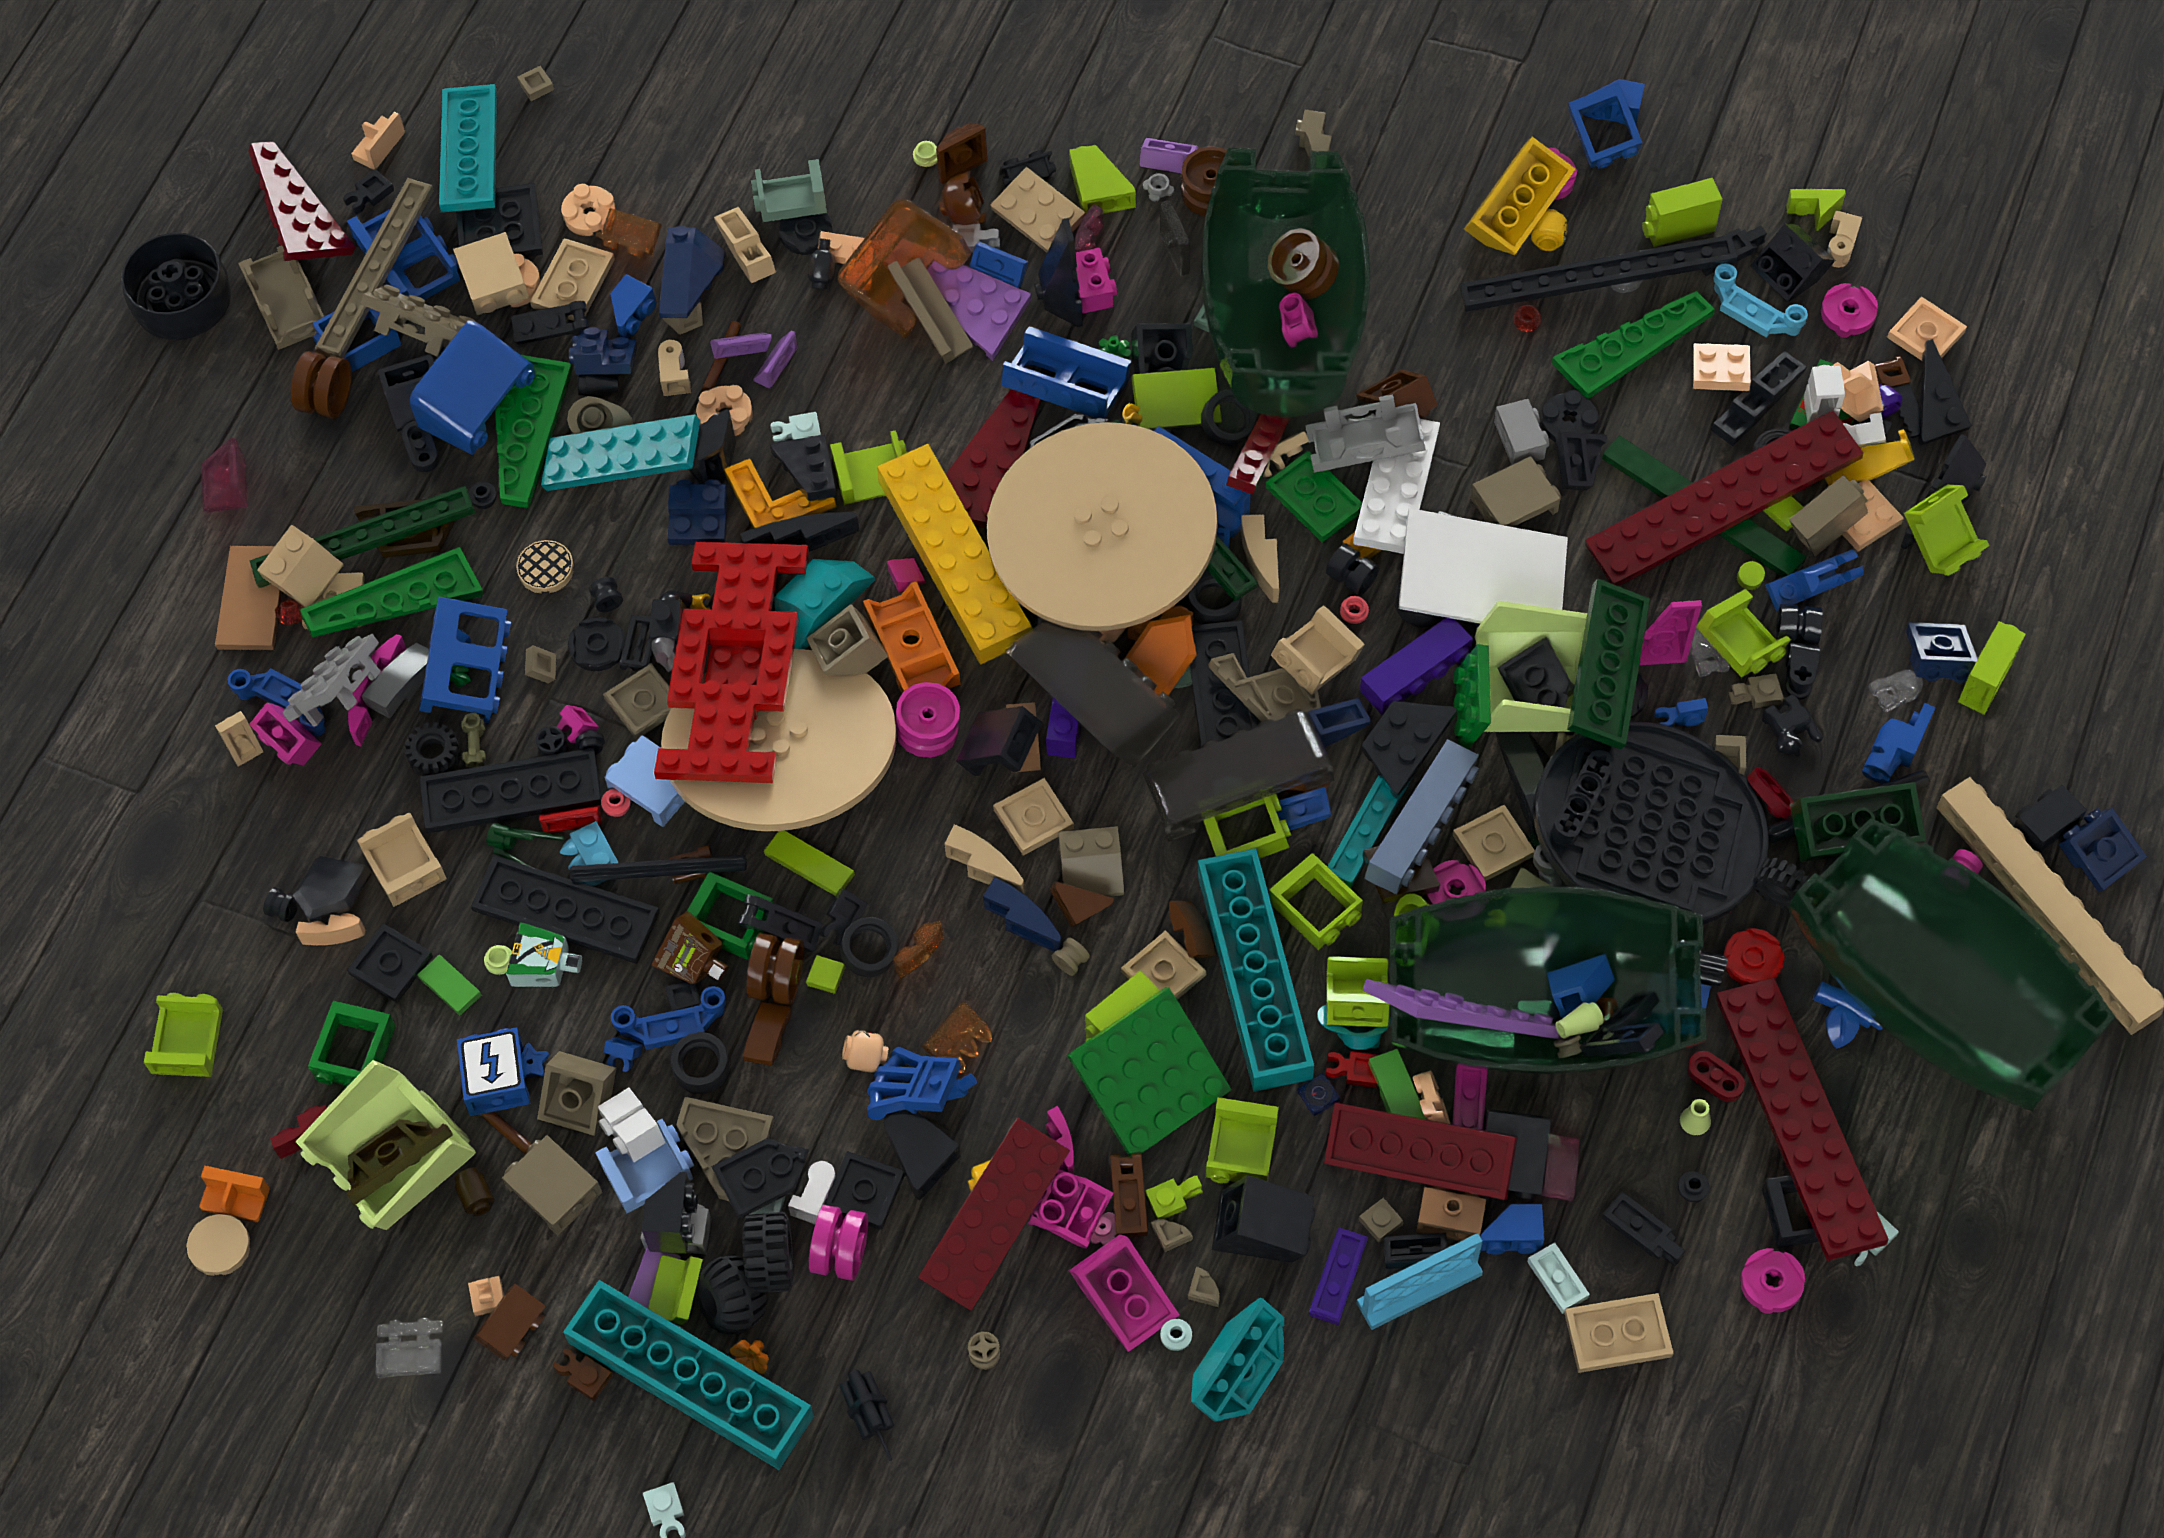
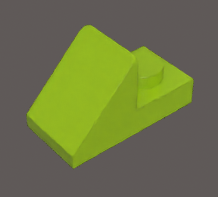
M1790 189L1786 204L1787 214H1814L1815 228L1818 231L1834 217L1836 210H1841L1846 194L1845 189Z

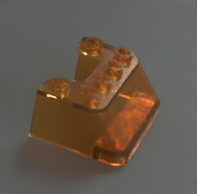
M898 199L889 206L838 273V282L874 318L906 339L915 327L917 318L914 311L902 303L905 297L887 266L897 261L900 267L912 260L920 258L926 269L936 261L946 269L955 270L960 268L972 253L962 235L911 201Z

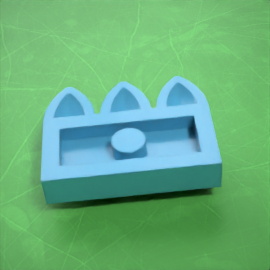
M596 821L570 833L571 838L564 843L560 850V854L563 855L578 854L571 861L568 867L569 870L572 866L618 863ZM606 880L584 881L580 883L596 886Z

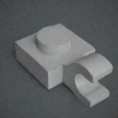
M980 224L953 225V253H973L975 245L979 242L1000 249L998 229L981 230Z

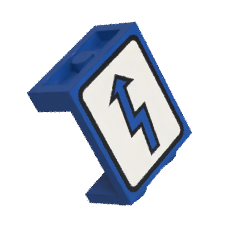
M517 1027L511 1029L504 1028L496 1032L481 1035L474 1034L466 1038L457 1039L463 1097L470 1116L530 1104L521 1056L523 1043Z

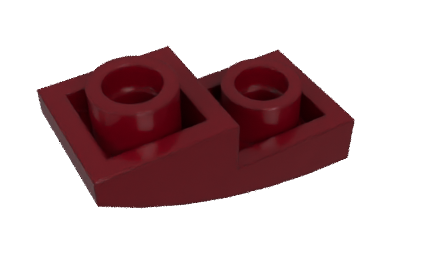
M326 1105L306 1109L303 1114L296 1116L300 1127L286 1128L281 1130L276 1136L270 1137L273 1148L280 1159L302 1149L296 1143V1140L327 1109Z

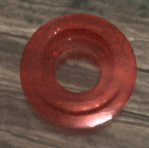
M1524 305L1514 313L1513 322L1519 330L1530 332L1540 326L1541 315L1534 306Z
M294 600L283 601L276 607L275 616L279 618V622L282 624H296L302 620L300 609L304 607Z

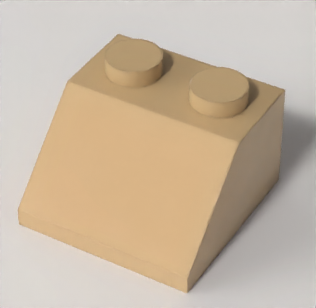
M291 525L257 571L263 579L304 607L315 604L344 564L314 539Z

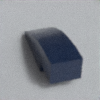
M1356 698L1308 711L1305 718L1280 724L1274 739L1283 756L1293 759L1338 742L1368 726L1371 720L1360 699Z
M994 877L983 896L985 909L1005 918L1006 931L1051 951L1061 950V936L1044 912L1023 893Z

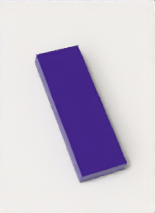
M1338 1227L1309 1310V1316L1339 1325L1368 1241L1367 1236Z

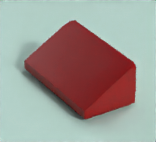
M600 805L541 814L539 821L543 832L554 833L582 828L595 821L598 825H601L602 816Z

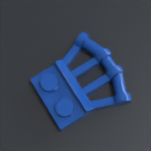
M896 1047L891 1052L892 1057L883 1066L877 1067L874 1074L875 1081L871 1082L868 1087L867 1093L870 1096V1104L867 1107L868 1117L872 1120H880L887 1113L908 1110L913 1114H916L918 1110L942 1112L961 1068L958 1058L920 1056L904 1048ZM908 1064V1065L913 1066V1067H915V1068H912V1067H899V1066H900V1065ZM891 1080L910 1081V1083H893ZM884 1096H893V1098L882 1100Z

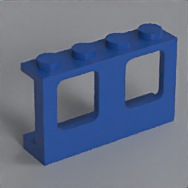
M390 210L361 224L357 216L347 220L351 235L364 255H366ZM420 215L415 226L422 234L421 237L403 247L384 284L398 288L400 294L405 296L414 295L425 300L460 281V277L457 271L459 265L454 254L448 255L446 252L447 246L440 235L435 236L433 225L428 217L422 218ZM431 255H436L448 271L447 274L421 288H415L405 275L404 270Z
M1029 326L1024 334V344L1012 363L1005 361L1003 364L1001 386L1094 418L1105 419L1128 383L1131 360ZM1035 365L1055 372L1056 375L1053 378L1027 369L1026 366ZM1085 382L1105 389L1108 392L1106 395L1077 386V383Z
M1158 426L1154 432L1169 438L1186 450L1203 470L1214 495L1218 528L1230 529V537L1234 538L1241 529V515H1250V494L1226 485L1231 472L1229 469Z
M438 597L419 711L431 713L433 706L483 714L485 723H489L492 713L497 714L500 697L495 696L496 688H501L504 672L499 671V663L505 662L507 646L502 645L503 637L508 638L511 621L506 620L507 609ZM465 614L496 620L498 623L494 647L490 648L459 642L456 638L459 616ZM460 665L489 671L487 697L483 699L451 693L448 689L451 667Z

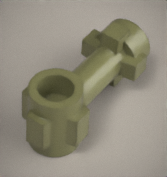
M468 713L462 721L463 732L468 734V752H463V761L468 768L483 766V760H486L485 751L480 750V737L485 731L484 719H480L478 714Z

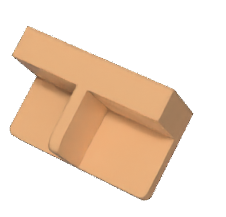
M396 112L389 119L381 116L374 125L368 122L362 124L365 137L351 153L354 161L373 170L378 168L405 134L400 114Z
M1867 361L1850 371L1839 362L1833 365L1841 366L1845 397L1841 409L1858 422H1862L1868 419L1870 414L1883 411L1874 364Z

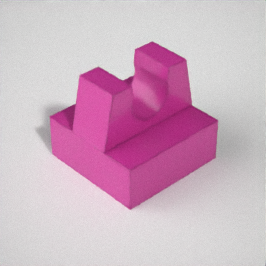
M566 705L560 712L562 719L557 727L565 732L572 727V733L567 738L571 743H575V739L582 732L587 730L597 731L599 728L581 707Z

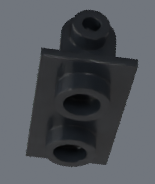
M1038 150L1030 153L1027 159L1019 161L1018 158H1013L1003 163L1004 166H1001L999 170V175H1006L1002 177L1005 188L1026 167L1042 179L1052 176V173L1056 172L1054 162L1048 161L1052 151L1044 153L1043 150Z

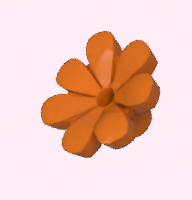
M741 1340L731 1347L730 1353L736 1357L735 1361L754 1372L756 1370L759 1374L766 1372L769 1357L762 1352L764 1344L760 1340H755L752 1344H749L746 1340Z

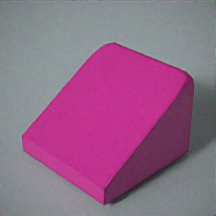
M914 558L887 561L889 574L899 593L905 591L912 582L916 581L918 585L925 583Z

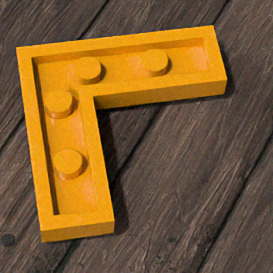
M750 458L724 469L725 475L753 529L793 517L821 514L836 507L833 497L808 501L800 490L772 501Z

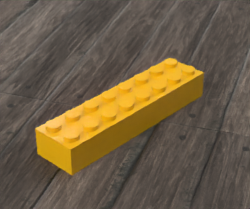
M929 444L877 466L880 486L980 665L1030 642L1032 626L1017 600L1001 582L994 568L989 550Z

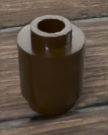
M468 1168L458 1173L454 1178L456 1182L454 1187L467 1214H474V1216L487 1213L495 1199L483 1173H480L477 1168Z

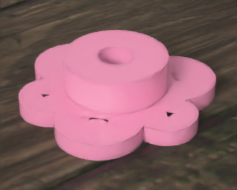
M1107 1212L1102 1215L1090 1239L1092 1243L1097 1244L1101 1242L1105 1245L1115 1238V1214Z

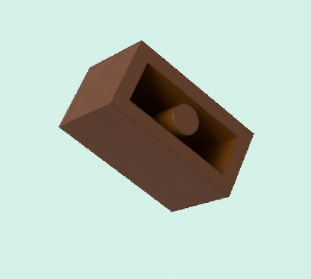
M514 1284L508 1289L473 1339L503 1361L510 1355L515 1358L526 1343L522 1339L529 1329L534 1332L545 1316L541 1312L545 1305L517 1284Z

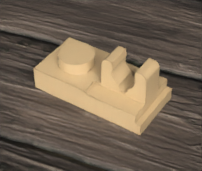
M1305 431L1296 433L1279 442L1263 477L1272 476L1269 470L1270 463L1275 464L1278 471L1285 468L1280 455L1286 453L1290 457L1303 450L1301 445L1309 442Z
M241 711L215 725L238 767L263 753L256 736Z

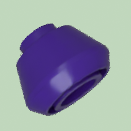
M1879 384L1883 405L1881 415L1882 419L1894 414L1901 407L1903 397L1889 385Z

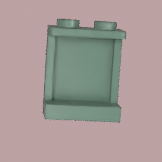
M819 159L808 161L810 174L762 180L760 169H755L756 179L751 180L755 211L761 212L763 222L827 213Z

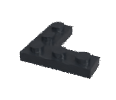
M1656 992L1635 993L1580 1046L1585 1057H1605L1610 1054L1625 1055L1630 1052L1646 1053L1654 1048L1656 1045L1655 1041L1664 1033L1659 1023H1638L1650 1017L1653 1013L1652 1009L1661 1001Z

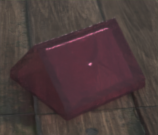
M230 438L201 464L203 511L208 513L248 507L245 458L237 440Z

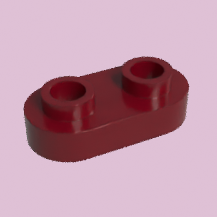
M1756 767L1747 776L1748 782L1756 795L1761 796L1768 804L1767 809L1773 816L1789 818L1792 815L1790 804L1794 801L1766 770Z
M1698 1051L1690 1057L1687 1072L1693 1081L1722 1101L1733 1102L1741 1097L1745 1088V1081L1738 1071L1708 1051ZM1703 1066L1708 1072L1701 1073L1697 1068ZM1728 1084L1732 1086L1733 1090L1726 1091L1723 1085Z

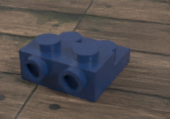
M595 327L580 330L579 335H573V348H569V362L574 364L575 374H631L637 351L636 339L617 337L609 340L608 330H600Z
M679 480L676 485H669V545H695V542L725 543L728 506L726 484H721L717 480H707L704 484H693L689 480Z
M1909 622L1906 633L1912 647L1909 659L1915 676L1923 677L1931 682L1937 681L1940 678L1954 679L1958 683L1967 681L1978 659L1966 626Z
M2097 808L2084 816L2086 823L2080 828L2078 825H2074L2062 833L2065 839L2058 844L2074 868L2081 867L2098 892L2105 890L2147 857L2113 808L2103 811Z

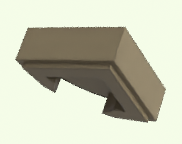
M1165 1219L1151 1222V1226L1164 1252L1193 1240L1192 1234L1183 1225Z
M1196 1267L1188 1299L1218 1307L1219 1290L1215 1281L1207 1271Z

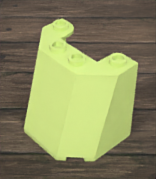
M1498 601L1478 626L1475 635L1476 645L1489 646L1491 724L1485 732H1572L1567 730L1573 694L1568 697L1565 708L1514 701L1498 667L1547 637L1569 679L1575 685L1587 613Z
M372 1060L296 1140V1143L303 1149L300 1154L311 1165L318 1163L328 1167L336 1175L333 1178L334 1182L347 1191L348 1189L351 1190V1185L347 1180L350 1169L348 1155L399 1119L410 1120L411 1122H428L431 1128L437 1129L441 1124H446L453 1133V1136L423 1156L418 1163L409 1166L399 1173L391 1182L384 1184L356 1204L361 1212L359 1218L372 1229L378 1227L387 1230L466 1163L476 1152L468 1144L470 1141L468 1136L429 1095L422 1090L419 1092L398 1070L375 1060Z

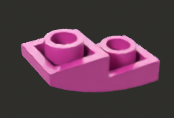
M1056 1106L1047 1111L1048 1123L1045 1126L1053 1140H1056V1142L1070 1150L1059 1169L1074 1175V1154L1071 1135L1059 1107Z

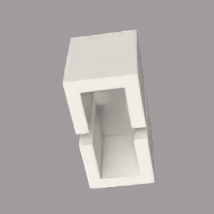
M1821 365L1812 367L1808 380L1809 384H1807L1803 398L1807 423L1832 410L1839 417L1840 408L1845 397L1841 366Z
M630 1088L598 1106L602 1119L599 1120L601 1128L607 1136L613 1134L615 1137L613 1142L620 1154L627 1153L633 1162L638 1161L665 1144L658 1124L648 1111L643 1108L642 1103Z

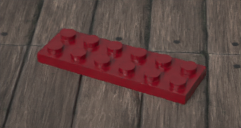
M1336 1102L1333 1108L1324 1164L1506 1200L1508 1198L1518 1137Z
M1017 1117L918 1276V1279L969 1311H972L1070 1150Z

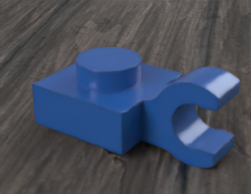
M1705 698L1679 702L1676 704V707L1657 708L1654 717H1664L1667 719V722L1659 723L1661 725L1673 727L1675 724L1676 726L1685 725L1693 727L1705 721L1708 706Z

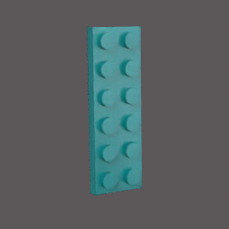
M495 84L442 89L439 192L441 212L495 208L497 90Z
M694 414L550 438L541 486L546 491L692 469L700 419Z

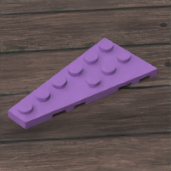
M887 233L875 251L876 260L887 269V266L895 261L902 267L912 260L920 258L971 343L986 352V356L992 361L1031 301V293L890 233Z
M1366 979L1364 984V992L1417 1018L1554 1039L1561 1038L1556 1030L1555 1023L1552 1022L1553 1017L1545 1014L1535 1013L1534 1016H1530L1529 1013L1517 1009L1508 1011L1496 1006H1485L1463 1001L1464 998L1462 996L1452 993H1446L1445 996H1441L1439 993L1427 989L1418 991L1402 985L1396 986Z

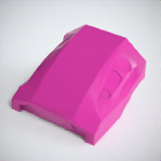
M1059 1169L1033 1210L1027 1224L1048 1230L1086 1249L1114 1193L1086 1178Z

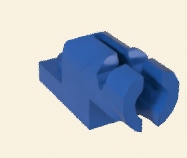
M1851 549L1766 584V589L1775 610H1779L1780 604H1796L1863 576L1862 566L1839 574L1835 572L1838 565L1857 558L1856 552Z
M1924 703L1920 713L1914 711L1909 724L1893 718L1886 722L1879 730L1872 746L1871 754L1868 756L1862 770L1863 775L1875 782L1887 783L1900 764L1910 767L1935 707Z

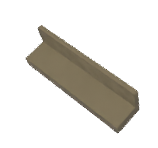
M916 258L900 267L897 261L887 266L945 364L973 348L970 339L920 258Z

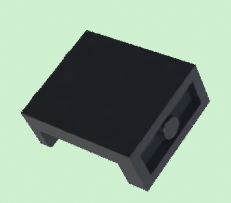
M1023 706L978 713L956 762L974 776H980L985 765L1002 763L1010 771L1018 772L1025 762L1042 721Z

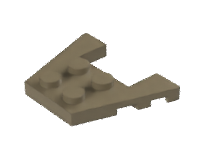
M1234 653L1213 658L1208 664L1213 673L1270 731L1278 729L1280 724L1305 718L1308 711L1321 708L1318 690L1311 695L1284 668L1247 678Z

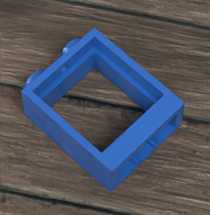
M1620 83L1568 103L1569 114L1590 168L1597 166L1598 169L1611 165L1616 158L1623 156V159H1627L1639 153L1638 150L1642 148V140ZM1617 102L1631 140L1595 153L1581 115Z
M370 308L364 320L370 318L376 326L380 312ZM334 312L312 323L316 332L313 335L316 345ZM390 329L388 336L381 334L346 353L344 359L349 361L352 372L401 346L397 331Z

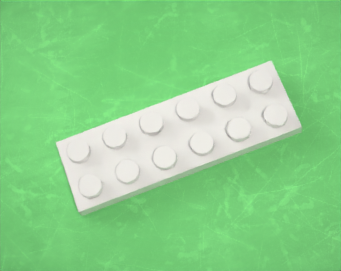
M1420 419L1425 451L1373 461L1353 544L1404 554L1408 509L1420 510L1440 422Z

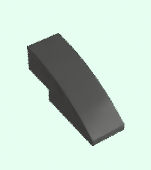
M415 643L397 656L362 694L366 706L391 718L403 700L409 702L424 682L429 649Z

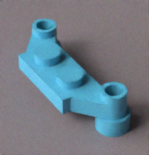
M1724 263L1716 267L1713 279L1715 282L1714 290L1721 301L1720 311L1766 338L1769 334L1786 333L1790 336H1796L1800 333L1808 316L1807 310L1803 306L1798 304L1790 305L1785 313H1782L1736 286L1737 270L1734 266Z

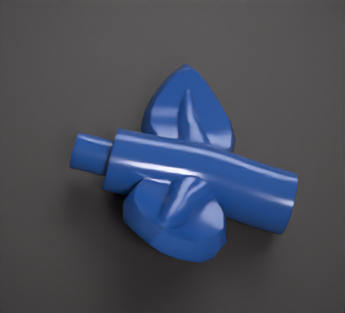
M1862 973L1849 975L1845 979L1842 989L1822 981L1812 1000L1833 1008L1826 1017L1825 1025L1830 1042L1836 1049L1848 1044L1858 1033L1860 1025L1867 1029L1871 1025L1881 1031L1886 1023L1885 1019L1876 1015L1878 1010L1868 1005L1875 996V987L1868 975Z

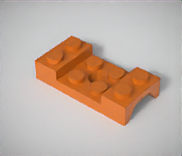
M916 581L910 583L902 595L881 603L870 599L863 601L867 619L888 655L887 659L896 676V682L901 693L912 685L923 682L938 683L948 689L961 684L959 671ZM909 635H915L919 638L918 642L912 645L906 644L903 640Z

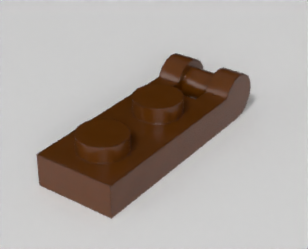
M1141 1152L1132 1153V1156L1120 1157L1119 1154H1110L1116 1237L1119 1234L1126 1237L1148 1236ZM1133 1168V1174H1121V1169Z

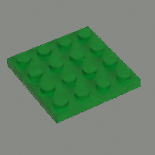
M1169 987L1163 988L1066 1055L1128 1156L1138 1152L1142 1154L1216 1102L1218 1097L1221 1098L1232 1090Z

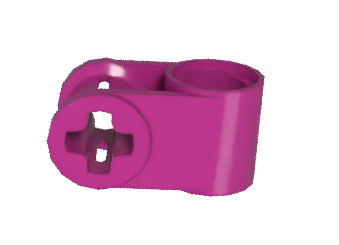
M1293 292L1284 296L1279 308L1282 319V333L1287 344L1293 348L1304 339L1309 337L1316 338L1318 332L1315 325L1314 312L1298 293Z

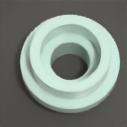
M1181 1319L1169 1320L1161 1329V1341L1170 1350H1183L1192 1340L1191 1327ZM1177 1329L1182 1332V1336L1173 1338L1170 1333Z

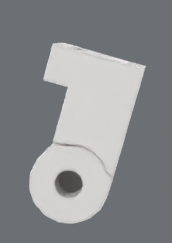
M1881 412L1870 414L1871 422L1853 426L1843 423L1860 448L1886 443Z
M825 1161L816 1162L809 1168V1181L802 1196L793 1195L788 1205L791 1216L813 1224L816 1223L822 1205H824L836 1178L833 1166Z

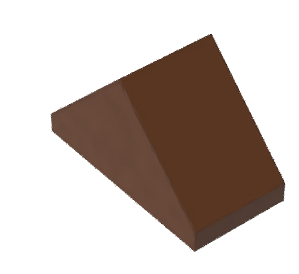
M1060 882L1052 884L1050 890L1071 927L1110 906L1114 898Z

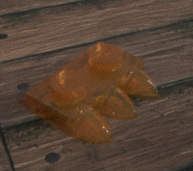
M961 1002L922 1047L932 1057L958 1058L961 1065L959 1072H964V1061L959 1053L968 1057H978V1048L973 1037L982 1042H991L992 1036L988 1025L966 1002Z

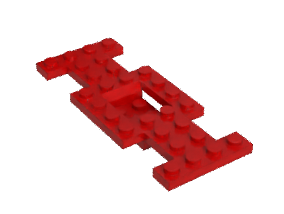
M695 542L691 563L693 571L718 572L712 610L683 609L667 704L668 708L694 709L688 749L658 748L654 769L655 779L773 783L777 762L776 752L749 751L753 722L758 717V711H785L799 618L797 612H777L771 610L777 574H806L809 556L808 545ZM710 640L711 649L708 660L705 683H702L708 644Z

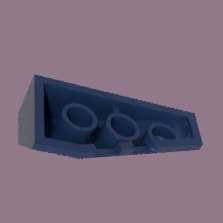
M684 226L668 228L659 310L660 318H688L700 302L702 292L705 289H709L712 286L714 276L720 275L723 271L725 250L697 228H687Z

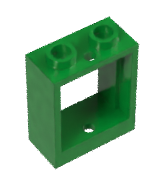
M709 872L687 911L722 941L723 946L721 949L749 960L753 945L760 932L747 929L743 938L740 939L704 922L721 892L743 902L746 895L758 896L774 903L773 898ZM758 910L755 918L762 920L764 912Z
M333 1001L308 1067L318 1082L327 1085L335 1082L343 1084L346 1088L362 1070L357 1071L325 1063L339 1024L375 1033L362 1070L372 1060L379 1063L383 1062L396 1025L388 1013Z

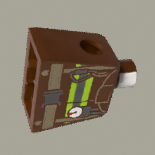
M688 911L674 920L651 964L653 967L690 984H696L704 979L707 974L720 981L729 966L716 958L723 946L722 941Z

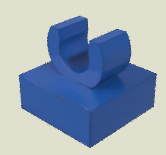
M617 1037L607 1040L603 1053L610 1054L607 1065L615 1067L616 1059L620 1058L624 1062L623 1072L629 1071L633 1066V1059L641 1056L643 1044Z

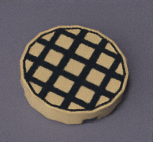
M550 540L534 542L526 547L519 555L516 565L520 581L525 588L534 593L557 592L567 585L574 572L571 553L564 545Z

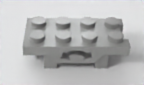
M1392 394L1379 397L1380 402L1343 410H1338L1337 406L1323 408L1326 421L1305 425L1309 443L1314 442L1316 454L1311 455L1314 473L1425 451L1416 403L1395 407ZM1369 410H1376L1375 415L1372 413L1370 416L1362 419L1349 418L1347 421L1345 417L1349 414H1352V416H1363L1369 413Z
M370 634L362 639L360 636H357L349 641L344 648L340 649L338 646L330 650L324 656L326 660L313 669L314 675L302 682L300 685L302 689L288 699L290 704L282 712L286 719L290 722L304 714L312 726L315 727L324 718L317 707L331 702L335 696H337L347 711L352 709L357 702L352 693L366 676L372 681L381 672L370 658L375 652V647L379 644L374 635ZM360 666L362 671H355L352 675L354 682L350 683L348 679L350 669Z

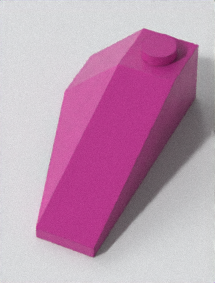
M1701 600L1670 603L1645 631L1639 665L1687 662L1702 607Z

